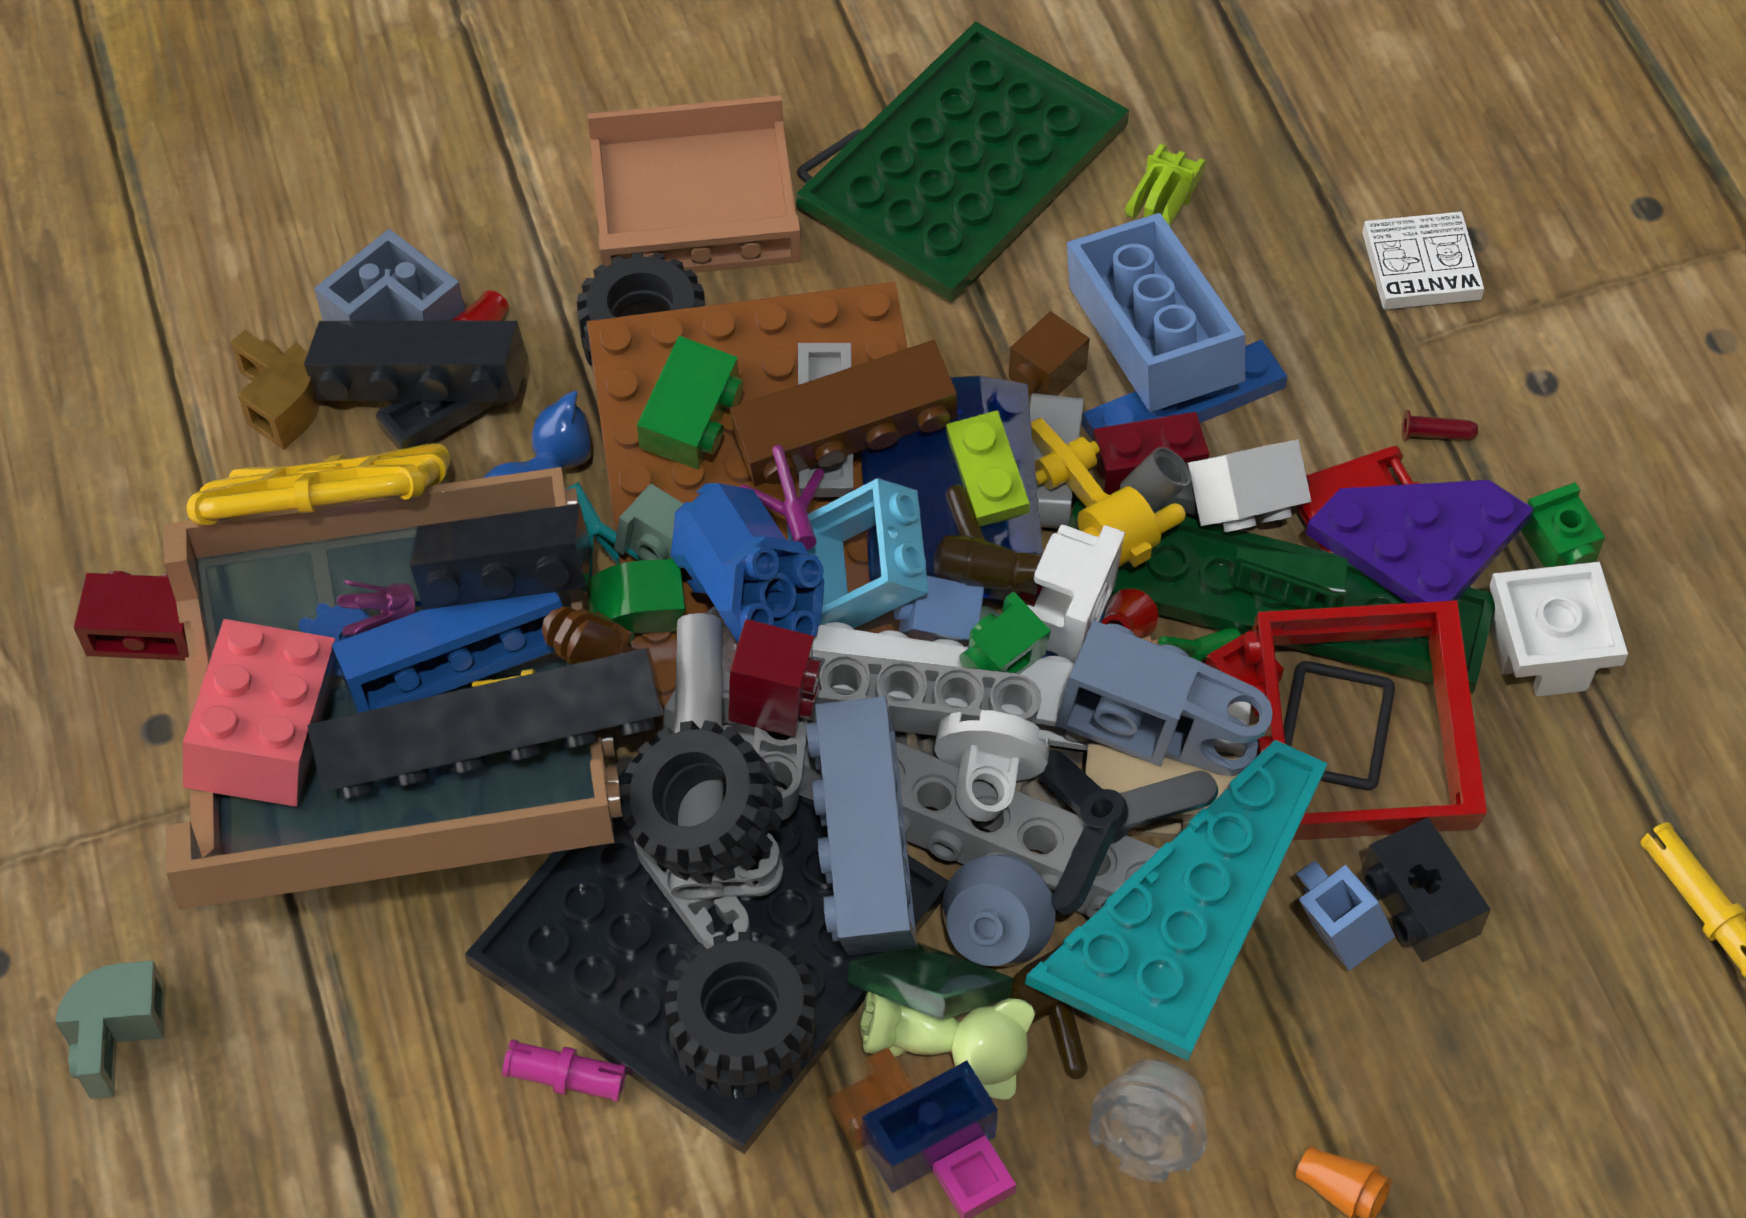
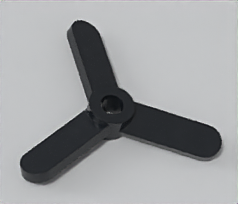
M1049 750L1048 763L1045 770L1037 775V777L1081 817L1085 825L1052 896L1053 906L1064 915L1077 911L1085 902L1111 843L1122 839L1131 828L1212 804L1218 795V785L1212 775L1205 771H1195L1118 793L1115 790L1102 789L1062 752Z

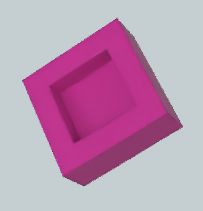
M986 1135L933 1163L934 1175L961 1218H972L1016 1193V1183Z

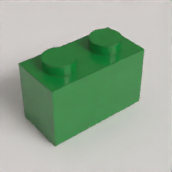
M678 336L636 425L639 448L698 470L705 454L713 455L719 446L724 430V425L720 421L726 408L737 406L740 400L744 380L739 378L738 357Z

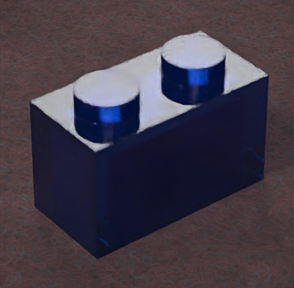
M966 1060L862 1116V1144L890 1191L894 1193L931 1173L934 1162L984 1135H986L988 1140L995 1138L998 1108Z

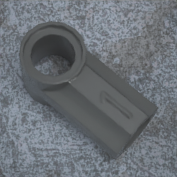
M1158 447L1121 482L1120 489L1125 486L1136 489L1145 498L1154 513L1170 504L1177 503L1185 509V513L1199 516L1189 467L1178 454L1168 448Z

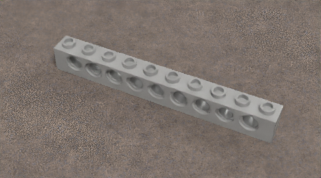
M722 671L723 723L732 724L723 725V730L727 727L732 728L753 746L755 727L728 721L730 673ZM675 690L664 707L663 729L669 727L673 732ZM768 732V735L777 740L792 738L791 736ZM806 736L800 795L814 800L812 781L822 779V770H816L815 760L810 757L808 737ZM896 742L906 841L930 850L932 854L940 859L957 861L962 864H966L979 857L997 854L1018 857L1033 866V870L1045 881L1052 895L1054 894L1085 826L1080 816L1015 790L1011 803L995 819L986 822L976 821L968 817L960 809L956 800L960 767ZM978 779L973 781L972 792L975 798L984 805H996L998 793L995 787L985 780ZM778 781L779 783L775 786L780 792H783L788 789V787L780 781ZM925 807H934L939 811H932ZM976 828L988 829L991 832H982ZM1127 835L1111 843L1088 896L1077 911L1091 918L1105 905L1106 899L1147 862L1159 848ZM1030 850H1039L1044 854H1036L1031 852Z

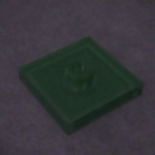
M917 943L918 948L891 950L850 962L847 982L855 987L940 1020L1009 998L1013 983V977L922 943Z

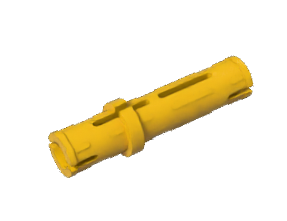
M1670 822L1656 826L1653 830L1666 845V848L1658 838L1654 839L1649 833L1641 839L1640 845L1644 850H1647L1705 925L1702 931L1709 940H1717L1746 979V911L1739 903L1732 904L1677 835Z

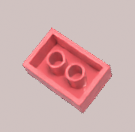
M223 619L183 740V788L297 807L313 753L307 725L322 721L333 684L334 651L331 644L335 643V638Z

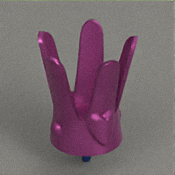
M344 580L346 585L380 592L344 594L336 599L337 604L344 608L374 609L381 612L378 615L345 626L342 634L345 636L357 635L415 613V606H422L421 601H415L413 591L408 583L398 585L392 583L388 587Z

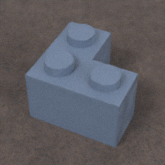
M390 229L314 288L323 321H450L465 310L459 281Z

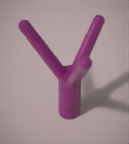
M775 445L772 451L786 500L784 502L779 501L747 485H741L740 487L753 489L765 507L784 515L793 541L802 542L806 550H810L816 545L817 540L806 509L825 473L823 469L817 468L801 496L797 497L783 447Z

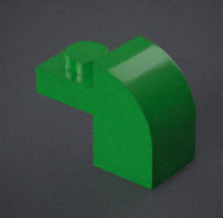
M673 559L640 560L614 565L592 576L586 588L589 611L593 613L598 611L631 631L633 635L630 641H633L635 633L677 631V621L683 616L685 611L681 570Z

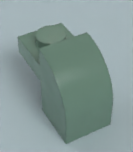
M154 961L118 963L95 969L75 982L59 1005L55 1023L70 1046L68 1055L70 1074L73 1079L78 1078L90 1099L114 1097L117 1042L164 1038L166 985Z

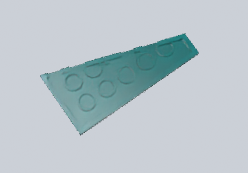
M1274 740L1229 783L1228 788L1206 809L1202 808L1174 840L1163 845L1106 899L1105 905L1082 927L1078 926L1064 939L1061 947L1044 963L1041 961L1027 974L1025 984L1189 1061L1319 786L1328 763Z

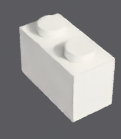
M1299 439L1188 463L1201 526L1223 522L1224 532L1256 526L1255 515H1259L1261 523L1292 517L1291 506L1311 502Z

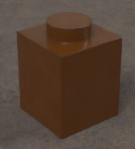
M1052 311L1048 312L1010 347L1009 379L1024 394L1032 395V393L1058 396L1087 369L1090 338Z

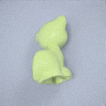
M871 981L864 1000L859 1024L860 1036L863 1040L864 1052L876 1054L881 1058H895L907 1051L919 1055H936L952 1052L955 1067L961 1078L969 1083L976 1084L982 1093L987 1096L1004 1100L1010 1099L1015 1095L1017 1073L1026 1061L1028 1051L1027 1032L1034 1020L1035 1011L1024 1000L1008 998L993 1006H979L959 1022L946 1011L939 1008L934 999L925 990L917 986L905 984L886 986Z

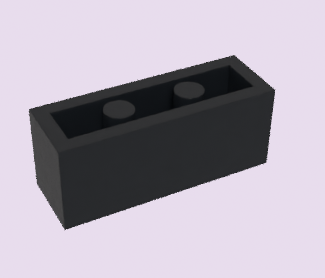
M579 503L417 526L409 566L423 609L426 610L587 588L592 547Z

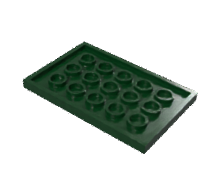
M975 21L796 193V206L948 301L953 302L1128 124L1129 109Z

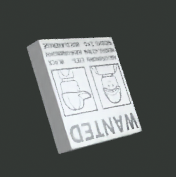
M1462 212L1364 222L1362 233L1383 310L1482 300L1484 286Z

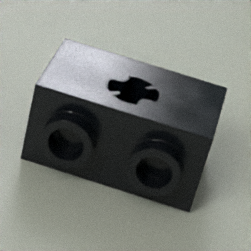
M1428 817L1369 845L1362 868L1363 883L1377 901L1381 900L1391 914L1393 928L1399 940L1408 948L1412 946L1422 963L1481 935L1491 909Z

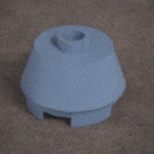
M1004 854L979 857L960 867L950 878L942 901L943 919L953 945L965 958L985 966H1014L1035 957L1043 950L1051 938L1056 916L1055 907L1052 904L1053 895L1045 881L1033 870V866L1023 859Z

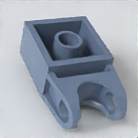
M1093 620L1070 674L1055 726L1160 767L1164 757L1217 774L1231 776L1241 773L1255 759L1258 748L1257 740L1263 737L1269 728L1273 711L1270 701L1263 692L1201 661L1190 658L1182 649L1166 644L1159 646L1136 637L1131 630L1118 624L1105 625ZM1235 702H1247L1256 708L1260 720L1256 725L1248 727L1243 721L1230 715L1228 707ZM1221 739L1232 743H1242L1245 748V754L1236 760L1225 759L1216 752L1214 740Z

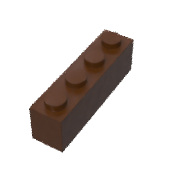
M935 339L729 408L734 434L754 487L764 483H781L772 451L775 445L783 447L793 478L799 471L817 465L821 467L834 466L845 460L848 455L868 448L873 450L887 448L896 443L900 437L918 431L929 433L940 430L951 420L958 418L957 393Z

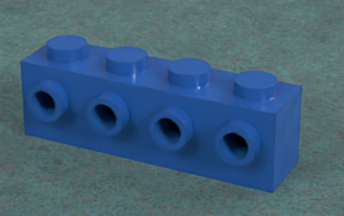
M551 592L426 609L331 645L346 688L357 713L439 695L555 651L553 647L548 646L545 642L542 626L544 618L552 610L561 608L562 603L557 593Z

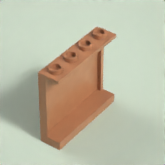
M781 95L620 111L612 110L587 114L602 265L610 266L611 259L620 255L623 259L632 258V253L643 252V257H652L653 253L664 254L665 261L669 262L675 258L683 263L684 270L691 269L694 273L801 262L800 226L798 215H796L783 125Z

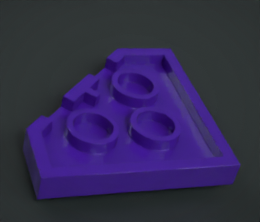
M1491 480L1340 488L1308 522L1306 534L1339 557L1347 558L1349 564L1407 603L1458 600L1530 521L1534 508Z

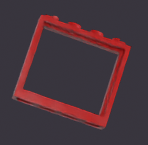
M1457 600L1258 612L1252 632L1245 633L1244 635L1245 659L1247 665L1255 664L1258 684H1251V686L1264 693L1270 701L1273 714L1271 724L1266 733L1257 740L1256 757L1274 740L1285 744L1274 645L1428 636L1451 805L1305 813L1293 841L1391 835L1427 817L1438 832L1476 830L1487 815ZM1251 705L1252 716L1259 717L1258 711Z

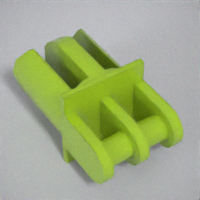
M1160 143L1154 154L1148 156L1146 172L1124 209L1126 215L1136 219L1145 204L1143 218L1160 213L1169 227H1171L1183 204L1190 205L1191 195L1203 176L1207 161L1199 158L1197 162L1186 158L1187 153L1181 150L1178 154L1167 151V145Z

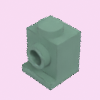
M650 483L619 517L614 550L624 555L630 548L642 560L673 559L671 557L675 511L683 503Z

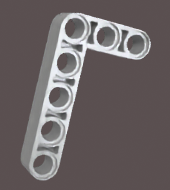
M813 650V658L822 660L817 682L819 692L816 704L886 696L893 717L895 731L936 736L940 721L952 713L962 712L961 722L980 720L981 710L1007 713L1002 709L1001 705L1009 703L1018 705L1024 710L1025 713L1016 716L1035 724L1042 700L1041 692L1036 683L1027 676L1020 674ZM837 684H846L855 689L856 692L850 695H842L833 691L831 687ZM900 690L908 693L912 699L900 702L892 699L887 693ZM958 697L967 702L969 706L964 708L951 707L944 699ZM816 707L811 720L801 717L796 737L787 740H777L768 735L769 731L756 727L754 730L752 747L765 760L769 768L774 772L777 780L788 787L787 790L781 792L783 807L773 809L782 820L792 815L799 802L808 721L817 722Z

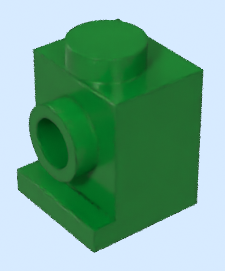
M1576 482L1528 499L1527 504L1534 509L1530 521L1521 529V532L1544 568L1596 562L1599 557L1605 535L1580 499L1581 489Z
M1013 591L1005 597L1002 614L998 617L994 614H989L973 627L969 633L968 649L959 655V659L963 668L1021 674L1045 656L1051 630Z

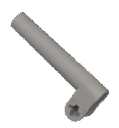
M703 613L688 614L682 616L677 621L674 733L680 732V722L691 720L700 729L705 720L717 722L723 729L722 621L714 615ZM722 778L705 780L694 786L685 795L678 812L679 826L700 824L716 813L723 802ZM768 833L767 837L773 844L767 853L758 849L753 855L763 856V859L759 862V869L746 870L742 865L734 868L736 877L723 881L714 873L711 883H698L692 876L686 881L676 877L671 872V894L688 900H705L726 896L767 895L778 887L783 877L784 870L778 844L773 836Z

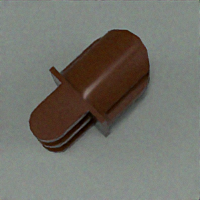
M561 607L552 610L543 621L542 632L545 642L548 646L555 649L557 656L570 664L638 650L629 644L633 635L631 631L598 611L593 613L584 609L575 610L570 607Z

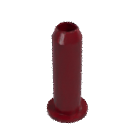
M1406 410L1403 415V441H1407L1409 436L1469 441L1475 439L1478 435V425L1471 420L1412 416L1410 410Z

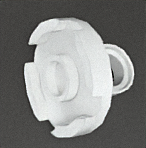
M981 710L980 720L961 722L962 712L952 713L940 721L934 751L939 759L960 767L956 788V800L960 809L968 817L976 821L986 822L995 819L1011 803L1016 781L1031 779L1044 772L1048 763L1050 740L1048 737L1040 740L1038 738L1039 727L1033 722L1016 715L992 710ZM979 779L991 783L998 793L997 804L990 806L980 803L972 792L973 781Z

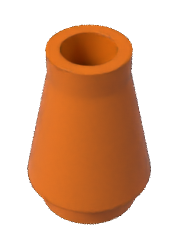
M1313 1146L1306 1150L1296 1171V1179L1308 1184L1349 1218H1376L1385 1204L1392 1184L1391 1178L1381 1174L1380 1166L1323 1152Z

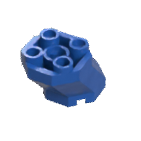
M721 483L703 485L696 492L700 494L692 502H685L675 511L671 557L678 568H685L692 580L686 581L693 592L706 594L710 597L737 642H739L745 619L816 636L821 622L825 583L823 578L824 569L819 558L816 555L809 554L802 542L785 539L753 489Z

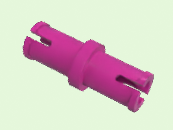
M511 1039L508 1049L510 1050L506 1051L503 1063V1077H514L553 1086L554 1093L566 1095L568 1090L619 1102L621 1098L620 1091H623L626 1079V1066L623 1064L618 1065L578 1056L577 1049L565 1046L560 1052L521 1043L514 1039Z

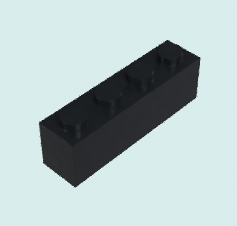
M319 321L304 366L308 376H311L317 401L516 402L528 356L517 321Z

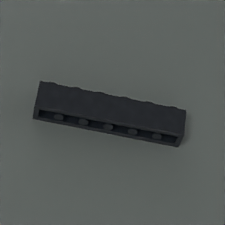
M647 647L308 724L307 727L322 792L338 789L340 799H346L375 792L372 781L392 776L395 777L398 787L431 779L428 768L451 764L452 772L455 774L487 766L484 756L507 751L509 761L542 754L540 744L542 742L563 738L564 747L571 748L598 741L596 730L619 726L621 736L654 728L652 718L662 716L664 710L650 649Z

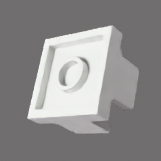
M1061 525L1058 532L1051 535L1034 576L1035 583L1043 586L1035 606L1027 605L1051 630L1046 650L1067 658L1072 663L1076 662L1092 621L1100 622L1115 587L1125 532L1104 525L1100 536L1096 537L1069 526Z
M1600 562L1493 574L1489 586L1495 603V612L1490 624L1489 635L1501 675L1512 674L1513 671L1516 678L1536 675L1533 683L1535 695L1547 696L1586 691L1597 669L1624 665L1628 652Z

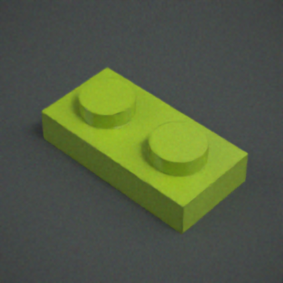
M998 410L946 424V435L979 526L1030 513V503Z

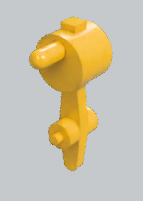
M1038 418L1026 425L1029 436L1044 455L1034 462L1036 472L1031 474L1033 482L1037 486L1043 484L1048 490L1066 483L1087 507L1078 514L1080 531L1099 537L1104 525L1125 532L1119 567L1127 562L1136 567L1150 559L1152 548L1160 544L1161 534L1180 524L1185 519V509L1177 503L1170 504L1154 513L1145 498L1130 486H1125L1111 495L1103 492L1088 472L1089 469L1097 465L1096 454L1100 452L1095 441L1089 443L1084 437H1078L1066 444L1042 418Z

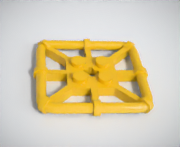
M424 444L364 457L346 459V456L342 454L330 456L323 462L286 467H245L231 471L229 477L210 481L201 487L199 492L193 494L187 502V514L189 519L197 525H212L221 518L298 509L299 514L315 512L316 506L399 496L404 500L421 496L424 489L428 486L436 485L445 478L451 458L445 446L441 444Z

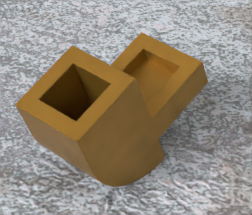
M244 329L230 343L239 372L251 380L238 393L247 425L285 450L313 423L320 407V401H317L313 390L311 376H308L304 366L307 353L297 342L283 353L272 341L268 339L261 341Z

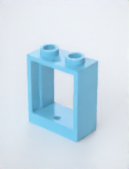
M877 478L808 514L817 543L807 552L816 555L824 569L823 578L825 583L820 625L839 622L847 624L854 629L929 593L917 490ZM787 525L788 540L793 541L789 526ZM876 525L882 577L848 593L843 541Z

